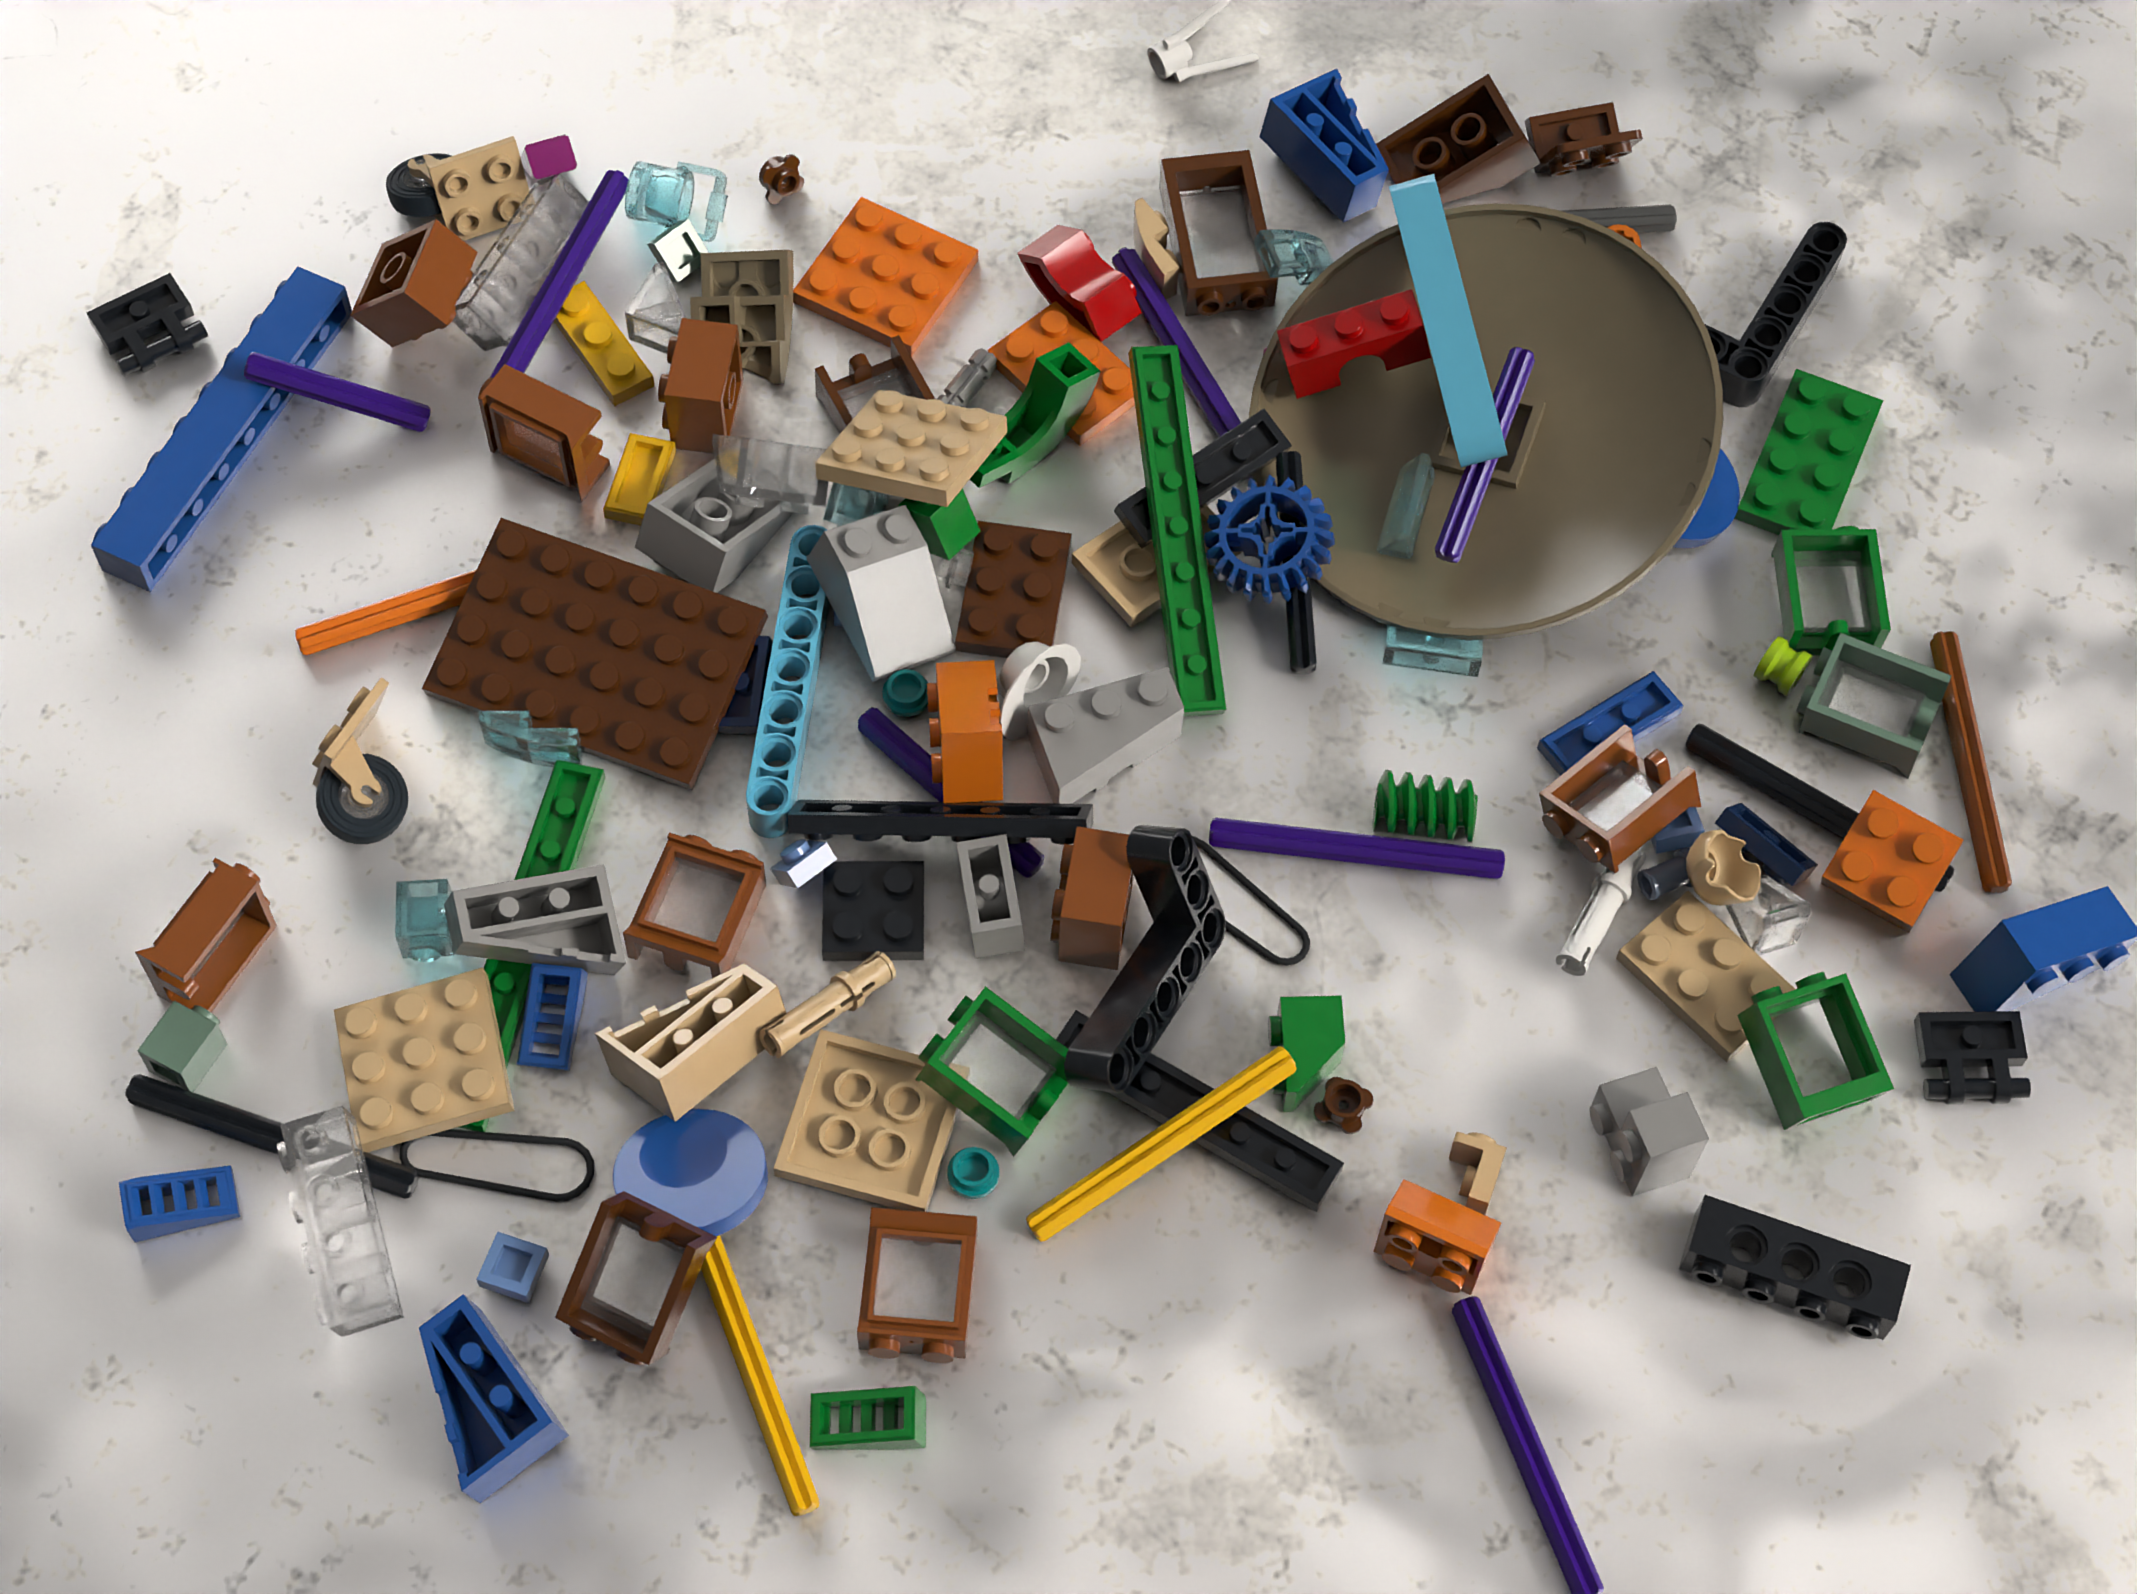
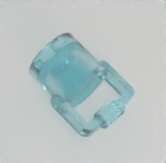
M637 161L632 168L625 196L626 216L628 219L665 226L664 231H666L679 220L689 218L695 185L692 172L713 176L716 178L713 192H710L705 217L707 219L705 233H698L702 242H711L716 237L719 222L723 223L728 199V195H724L727 177L717 169L678 162L677 168Z

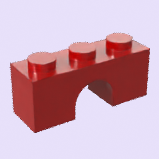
M1412 289L1277 330L1297 399L1341 386L1339 378L1341 368L1348 361L1364 355L1377 356L1383 360L1386 371L1432 358L1424 324Z

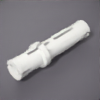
M1641 848L1618 865L1619 871L1617 873L1606 868L1602 875L1599 873L1595 877L1591 885L1593 892L1585 908H1583L1565 945H1563L1556 957L1557 965H1562L1561 969L1575 976H1582L1587 971L1592 957L1612 923L1621 904L1626 905L1632 894L1631 885L1646 860L1645 852L1639 853Z

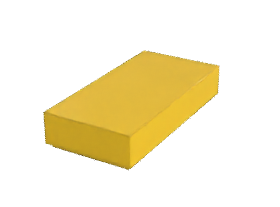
M633 433L629 434L603 508L606 519L641 526L647 504L663 492L676 454L675 442Z

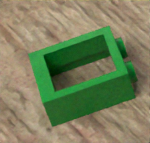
M1825 972L1810 975L1795 982L1796 990L1784 994L1780 986L1764 990L1751 996L1753 1005L1737 1015L1784 1130L1872 1101L1894 1089L1846 973L1827 979ZM1820 1002L1852 1081L1803 1097L1771 1017Z

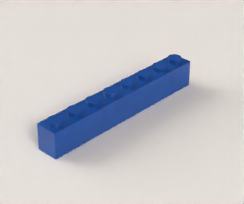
M299 266L296 267L288 280H284L279 284L274 298L262 314H258L253 319L248 334L237 348H233L228 353L224 366L213 381L204 385L199 394L198 401L187 416L178 420L172 436L161 451L152 455L147 464L146 471L136 485L130 487L124 493L120 506L107 523L102 524L97 529L91 547L102 571L148 592L154 589L294 396V393L246 379L244 377V369L248 356L251 352H256L313 369L351 317L352 309L345 286Z

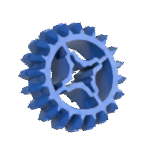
M1271 475L1268 476L1265 486L1258 487L1256 481L1250 478L1248 481V491L1242 493L1240 489L1232 486L1230 493L1233 501L1228 502L1218 499L1216 506L1220 514L1209 515L1207 523L1211 531L1206 532L1204 535L1205 545L1210 548L1206 552L1208 563L1215 566L1213 571L1217 580L1220 582L1227 580V588L1233 594L1243 588L1245 599L1251 602L1258 592H1261L1264 602L1270 604L1273 599V593L1281 592L1282 598L1289 602L1291 588L1296 586L1300 591L1306 593L1309 589L1306 578L1310 577L1321 580L1323 573L1319 565L1330 564L1332 557L1327 548L1333 547L1335 544L1334 534L1329 531L1333 526L1331 516L1323 513L1325 507L1319 497L1311 499V490L1306 485L1295 491L1294 481L1289 477L1280 487H1277L1275 478ZM1278 512L1294 516L1305 527H1296L1295 523L1281 521L1278 518ZM1257 516L1252 522L1246 523L1249 519ZM1272 526L1276 537L1273 536L1274 541L1268 543V553H1266L1264 543H1266L1265 538L1270 537V528ZM1232 552H1243L1244 556L1256 557L1260 560L1261 568L1245 564ZM1289 556H1294L1291 560H1289V561H1287L1286 563L1280 565V563H1281L1285 558H1287V557H1289Z

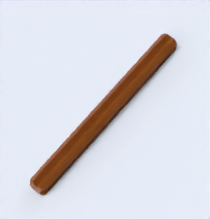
M1940 631L1933 635L1930 647L1935 669L1951 675L1942 703L1982 889L1988 894L2003 893L2008 891L2009 886L2012 884L1959 638L1953 631Z

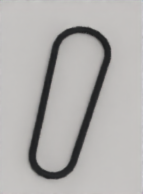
M1193 836L1196 846L1202 848L1295 929L1301 936L1303 945L1301 951L1296 956L1281 958L1228 921H1226V930L1278 965L1289 966L1303 960L1310 949V939L1307 931L1210 845Z
M445 1130L428 1135L561 1145L574 1148L583 1155L586 1161L587 1173L583 1182L576 1189L561 1194L419 1169L414 1167L407 1158V1150L414 1140L403 1142L400 1147L399 1159L401 1164L414 1168L419 1177L553 1202L568 1201L580 1196L589 1187L594 1176V1160L590 1151L580 1142L569 1138L463 1130Z

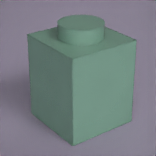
M173 1001L137 1051L149 1072L179 1088L194 1092L228 1044L218 1026L220 1020L213 1013L198 1005H194L192 1009H189Z

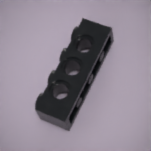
M1704 1195L1695 1212L1679 1266L1680 1270L1691 1273V1276L1700 1283L1711 1286L1723 1284L1741 1290L1742 1294L1752 1301L1764 1304L1775 1302L1793 1308L1794 1312L1804 1319L1810 1321L1827 1320L1845 1326L1846 1330L1856 1337L1863 1339L1879 1338L1882 1340L1885 1339L1897 1322L1911 1268L1910 1264L1708 1195ZM1730 1247L1744 1248L1750 1253L1753 1261L1745 1262L1737 1259L1732 1254ZM1791 1264L1797 1267L1802 1272L1804 1279L1797 1280L1789 1277L1784 1272L1782 1265ZM1833 1282H1843L1849 1285L1854 1291L1855 1297L1850 1298L1841 1295L1836 1290Z

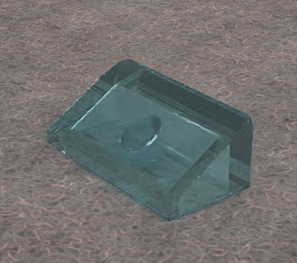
M1421 453L1404 464L1399 471L1377 546V552L1380 554L1410 559L1413 555L1435 479V472L1429 454Z
M1387 625L1382 664L1478 677L1483 656V639L1436 638Z

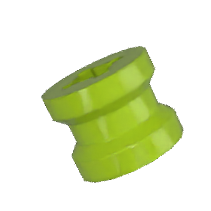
M1778 636L1762 657L1753 676L1760 681L1769 680L1777 685L1778 692L1787 697L1803 677L1812 661L1813 655L1806 651L1797 652L1789 647L1788 640Z

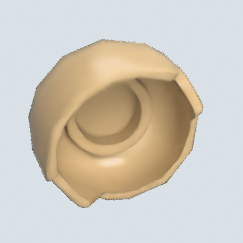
M1722 829L1701 833L1694 841L1686 858V871L1695 893L1703 901L1711 905L1722 906L1753 901L1760 890V866L1743 858L1741 850L1746 844L1744 840L1729 836Z

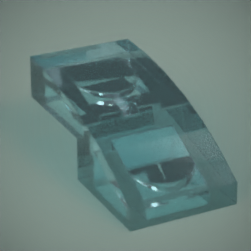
M1283 229L1260 230L1253 240L1270 278L1295 276L1299 285H1309L1333 263L1323 240L1309 233Z
M479 711V722L485 744L497 751L519 760L548 767H554L556 760L582 765L583 751L580 746L581 741L578 728H532L529 711Z

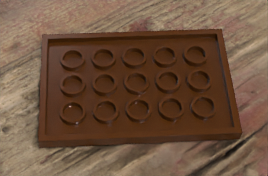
M500 518L423 684L422 690L428 696L693 790L719 731L721 719L726 715L736 692L735 687L741 673L746 669L755 648V641L760 636L768 615L765 609Z

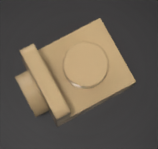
M1456 1132L1449 1160L1467 1166L1458 1194L1468 1198L1466 1207L1486 1215L1507 1147L1498 1145L1491 1137L1476 1132L1468 1134Z

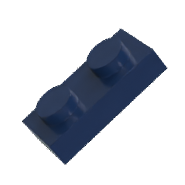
M769 636L757 637L754 644L755 648L745 671L741 673L735 687L736 692L726 715L721 719L718 734H757L773 640Z
M1743 803L1727 807L1715 822L1727 835L1744 840L1746 844L1742 847L1741 852L1747 853L1749 851L1764 863L1762 865L1763 871L1780 884L1789 883L1791 886L1801 883L1807 880L1818 866L1816 862Z

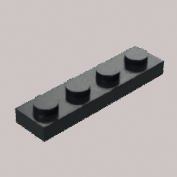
M1264 408L1192 455L1200 510L1230 491L1232 486L1236 487L1275 461L1276 456L1280 452H1288L1291 448V443ZM1145 486L1119 503L1114 510V513L1141 549L1153 542Z

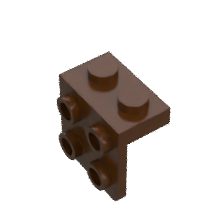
M1613 102L1533 116L1524 121L1528 141L1541 162L1534 167L1535 173L1550 170L1552 177L1577 171L1576 165L1592 163L1593 169H1600L1618 164V158L1632 153V147L1643 139L1640 129L1619 132Z

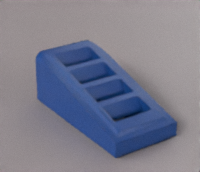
M538 963L531 964L517 1065L570 1071L588 973L583 968ZM546 985L569 986L568 995L545 993ZM542 1004L566 1006L565 1015L541 1012ZM538 1023L563 1025L562 1035L537 1032ZM534 1042L560 1045L559 1055L532 1052Z
M231 1165L144 1176L119 1182L124 1223L134 1243L241 1217ZM217 1184L220 1205L210 1206L207 1186ZM195 1189L198 1208L188 1209L186 1191ZM173 1195L175 1211H165L163 1197ZM150 1200L152 1214L143 1215L141 1202Z

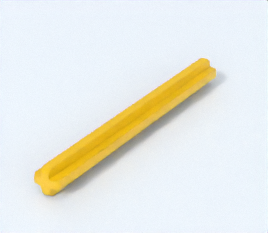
M1282 1046L1275 1048L1030 1213L1026 1217V1222L1035 1237L1040 1242L1048 1240L1288 1078L1296 1071V1064L1292 1056Z
M719 1235L716 1236L717 1239L708 1251L701 1270L790 1511L794 1516H802L819 1507V1498Z

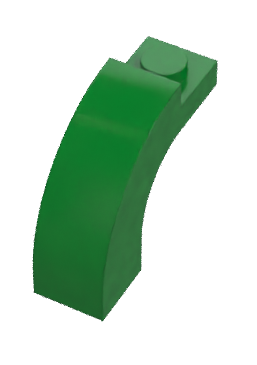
M1069 342L1036 358L1025 390L1013 407L1004 415L1007 416L1006 435L970 480L978 488L1000 477L1009 484L1035 467L1062 441L1077 422L1093 394L1101 371Z

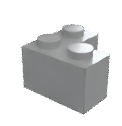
M1657 1067L1599 1085L1589 1111L1593 1127L1598 1135H1605L1612 1150L1610 1161L1614 1174L1620 1182H1626L1632 1196L1690 1178L1709 1140L1688 1092L1671 1097Z

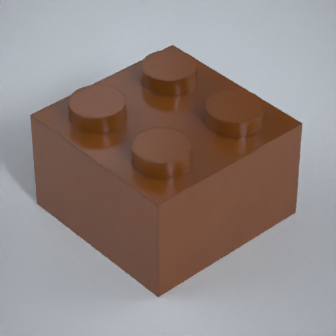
M437 219L381 244L350 316L392 348L410 340L415 341L422 335L436 329H444L453 321L457 314L456 302L461 291L469 284L473 272L471 267L478 252Z
M682 318L678 336L671 335L668 343L667 361L668 364H671L669 374H662L659 381L658 400L665 403L662 427L663 429H669L670 440L675 442L676 449L722 454L729 448L744 380L738 325Z
M1077 826L1074 845L1064 844L1060 864L1059 889L1055 890L1051 914L1053 923L1050 941L1059 942L1058 961L1118 970L1134 880L1126 853L1130 834Z

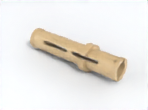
M877 951L854 969L848 972L841 971L833 976L830 984L819 993L811 996L776 1022L760 1030L759 1037L766 1051L770 1055L780 1058L796 1044L827 1025L841 1013L847 1010L855 1011L861 1007L867 996L896 978V969L892 961L884 953L880 954Z

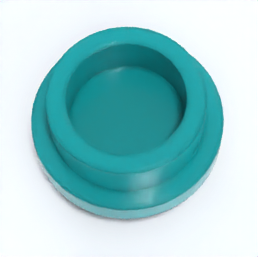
M911 669L896 671L886 680L882 689V698L886 708L893 714L902 717L920 714L928 706V681L920 673Z
M978 1147L965 1148L958 1151L949 1161L947 1179L950 1187L958 1195L968 1199L982 1198L990 1194L997 1186L999 1181V1165L995 1157L987 1150Z

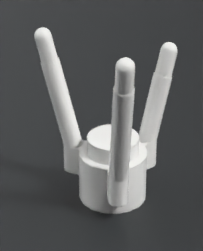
M1230 0L1218 1L1175 34L1148 48L1147 56L1149 62L1161 79H1166L1173 75L1177 83H1180L1191 76L1240 66L1258 60V54L1251 53L1188 67V61L1193 59V53L1186 39L1195 34L1208 20L1229 5Z

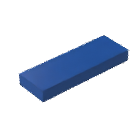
M1652 671L1540 739L1537 749L1561 776L1624 724L1632 729L1633 740L1636 742L1680 715L1684 705L1659 676Z

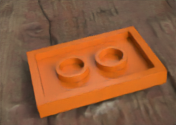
M1055 301L989 348L988 353H993L997 358V370L1022 393L1028 384L1036 358L1068 342L1101 371L1097 384L1083 413L1067 433L1076 444L1081 446L1135 406L1131 371L1124 362Z

